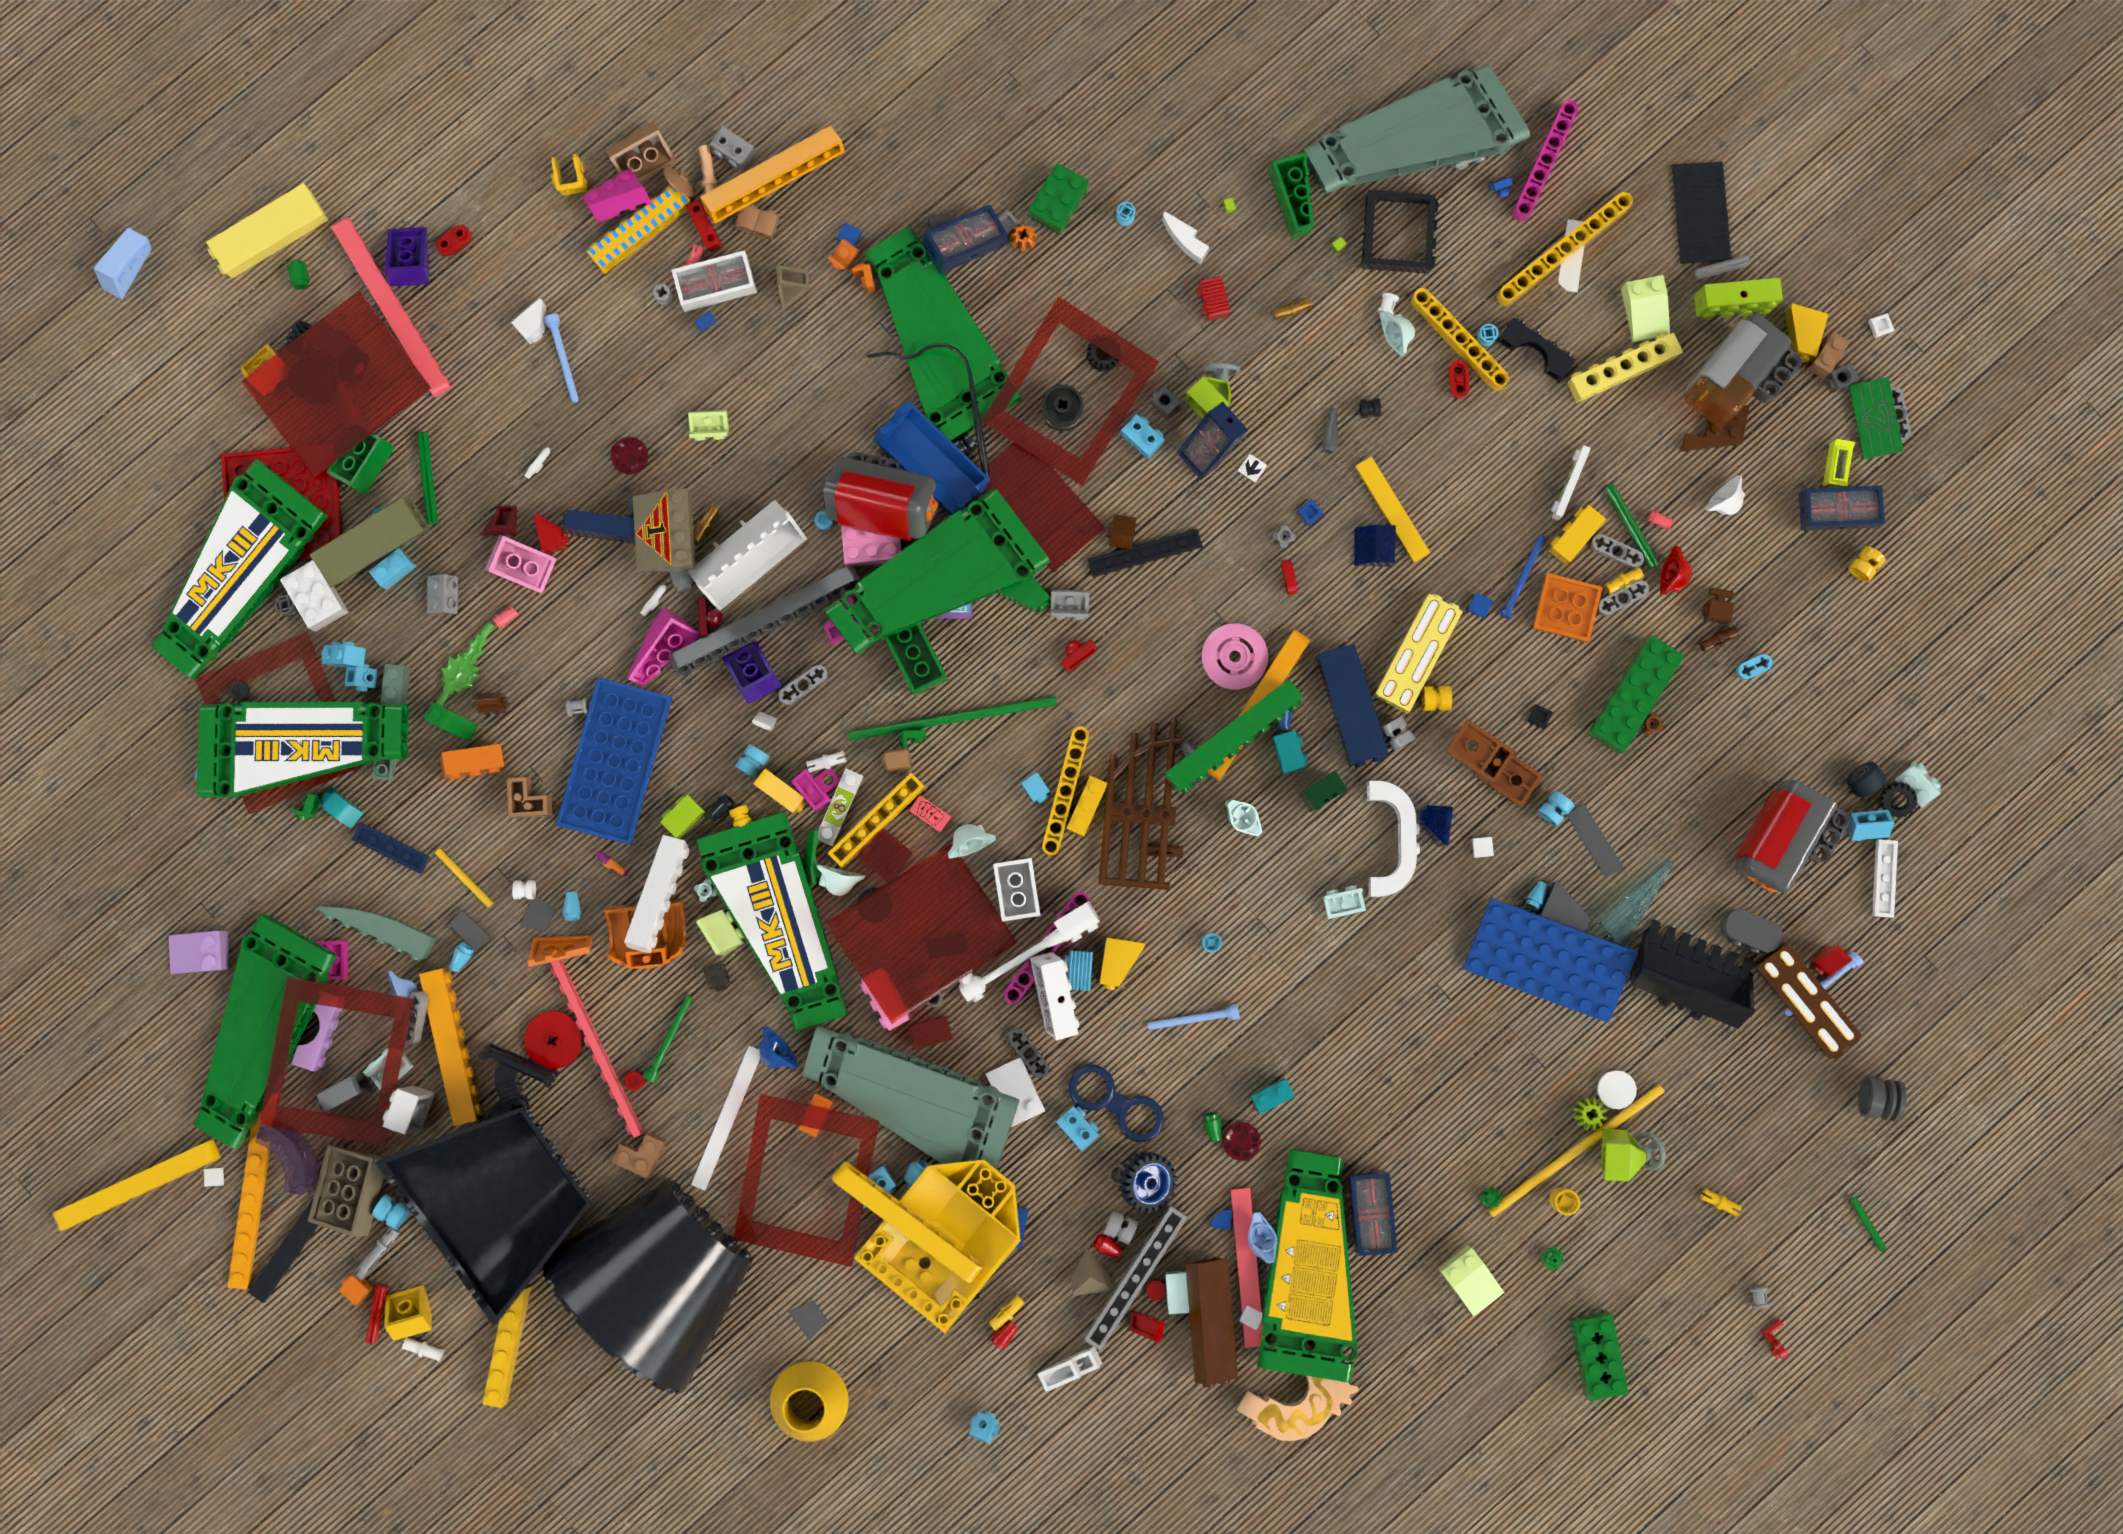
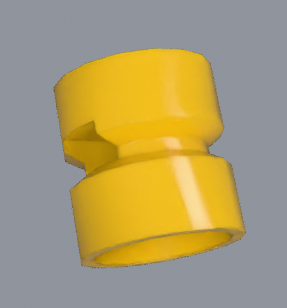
M1865 546L1858 555L1859 559H1855L1848 569L1857 579L1870 582L1876 574V570L1881 568L1886 558L1875 548Z
M1423 686L1421 691L1422 710L1434 711L1436 708L1439 711L1451 710V686H1439L1437 689L1434 686Z
M1558 1187L1550 1193L1549 1203L1555 1211L1563 1215H1573L1580 1207V1198L1574 1191Z

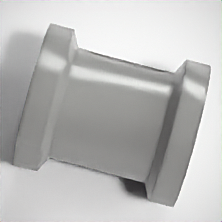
M658 284L654 287L653 294L660 305L666 306L672 302L673 295L667 285Z
M587 698L576 701L566 700L568 716L572 717L573 714L581 713L587 715L589 710Z
M1767 1286L1750 1287L1754 1301L1752 1308L1764 1309L1771 1307L1767 1299Z

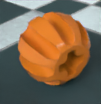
M1021 223V227L1015 226L1012 229L1013 233H1010V242H1013L1012 246L1016 250L1021 248V252H1026V248L1032 249L1035 246L1034 242L1037 241V233H1034L1035 229L1031 225L1026 227V223Z

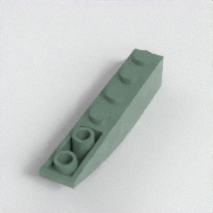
M385 664L380 703H407L410 667ZM378 747L375 748V755L378 753ZM397 760L374 761L372 779L392 781Z
M322 906L318 908L319 911L323 912V917L330 920L336 918L340 920V925L347 928L353 926L358 929L357 932L364 936L370 934L375 937L374 940L384 945L387 942L393 945V950L401 953L404 950L410 953L409 957L417 961L428 959L437 940L436 937L385 915L350 908Z

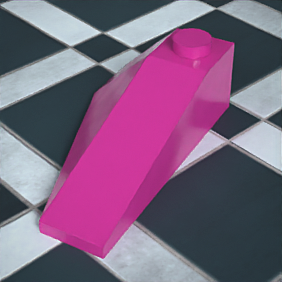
M663 607L652 623L627 675V679L644 686L661 672V668L670 662L669 656L672 653L695 642L699 636V631L679 615Z

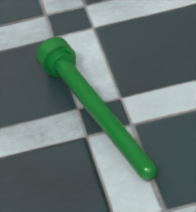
M686 995L652 1066L648 1067L647 1070L645 1069L642 1075L643 1078L654 1083L657 1082L659 1078L658 1069L693 1000L691 995Z

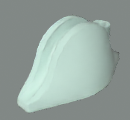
M1382 311L1380 319L1388 344L1400 356H1403L1407 352L1408 343L1415 336V329L1412 323L1402 317L1401 314L1392 315Z
M1232 799L1225 802V806L1228 807L1229 821L1236 830L1254 836H1259L1262 833L1258 813L1252 805Z
M962 825L954 833L953 846L948 852L949 859L977 852L996 841V837L993 834L986 833L982 825Z
M817 864V868L822 874L819 885L824 886L834 895L841 896L847 894L857 882L865 878L864 874Z

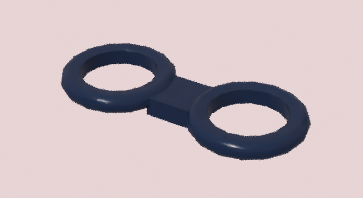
M1096 1064L1080 1067L1072 1075L1069 1082V1094L1072 1101L1087 1111H1096L1105 1107L1116 1114L1121 1132L1128 1139L1135 1142H1147L1154 1139L1161 1132L1164 1124V1114L1160 1105L1154 1099L1146 1096H1135L1127 1099L1115 1091V1084L1111 1074L1104 1067ZM1088 1072L1100 1074L1107 1083L1105 1096L1095 1103L1083 1101L1077 1093L1079 1078ZM1136 1104L1148 1105L1156 1114L1155 1126L1146 1134H1136L1126 1124L1127 1112Z

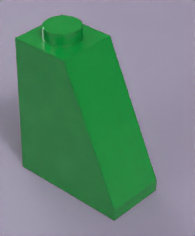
M1020 568L1017 570L1018 575H1027L1025 569ZM1033 576L1023 583L996 593L1035 613L1038 610L1042 612L1050 605L1048 603L1050 596Z
M432 702L423 718L435 726L469 742L478 727V724L434 702Z

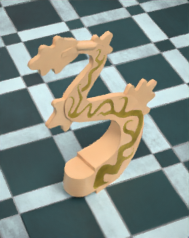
M1272 1333V1336H1271V1338H1270V1341L1273 1342L1275 1336H1274V1334ZM1305 1341L1304 1348L1306 1350L1311 1349L1312 1347ZM1306 1376L1307 1390L1304 1396L1297 1402L1284 1403L1268 1395H1265L1263 1399L1247 1391L1236 1410L1252 1419L1251 1423L1256 1425V1428L1282 1441H1296L1308 1438L1324 1426L1331 1413L1340 1416V1403L1352 1404L1349 1395L1358 1392L1359 1389L1357 1386L1350 1385L1347 1382Z

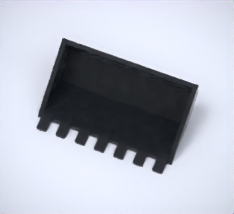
M1652 920L1649 930L1645 929L1643 932L1638 955L1630 971L1631 985L1659 996V1004L1663 1007H1667L1671 1001L1678 1004L1677 1009L1681 1011L1684 1007L1692 1010L1691 1017L1694 1020L1699 1021L1705 1015L1739 1029L1754 1014L1753 973L1750 972L1753 960L1745 957L1741 968L1735 966L1738 957L1737 953L1729 951L1726 961L1720 960L1722 947L1714 945L1711 954L1707 955L1704 953L1707 941L1698 939L1695 949L1688 946L1692 937L1691 934L1684 932L1680 942H1675L1673 939L1676 928L1668 926L1663 937L1658 935L1661 922Z

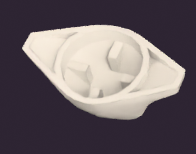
M1735 476L1712 496L1705 509L1707 511H1717L1720 514H1736L1741 509L1743 497L1745 496L1742 491V476Z

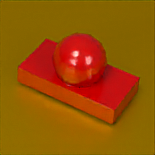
M1077 640L1069 641L1065 646V653L1068 657L1061 662L1065 671L1069 673L1096 653V644L1093 640H1090L1085 645H1082Z
M1133 1311L1128 1330L1155 1342H1161L1165 1322L1141 1312Z

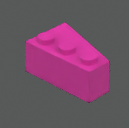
M631 168L622 171L618 176L605 181L601 186L590 190L586 195L582 196L598 223L619 216L620 211L626 209L633 211L637 205L643 203L647 205L652 204V201Z

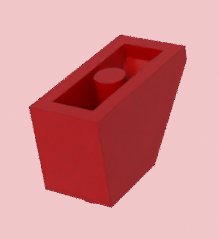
M533 514L542 551L545 554H550L568 549L567 543H570L568 533L539 514Z
M1825 946L1810 963L1813 965L1812 969L1818 975L1830 976L1850 963L1852 959L1840 946Z

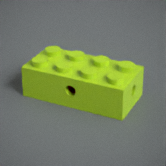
M1780 278L1705 284L1694 295L1696 317H1703V319H1712L1722 315V318L1732 317L1733 314L1748 316L1754 312L1768 314L1783 300Z

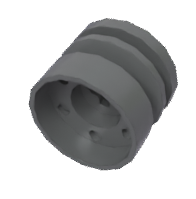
M1865 1077L1860 1085L1858 1095V1108L1861 1116L1874 1119L1881 1117L1883 1120L1894 1122L1901 1120L1907 1101L1904 1083L1896 1080L1887 1079L1883 1081L1881 1078Z

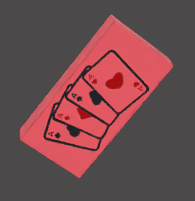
M921 795L909 810L940 833L951 819L950 815Z

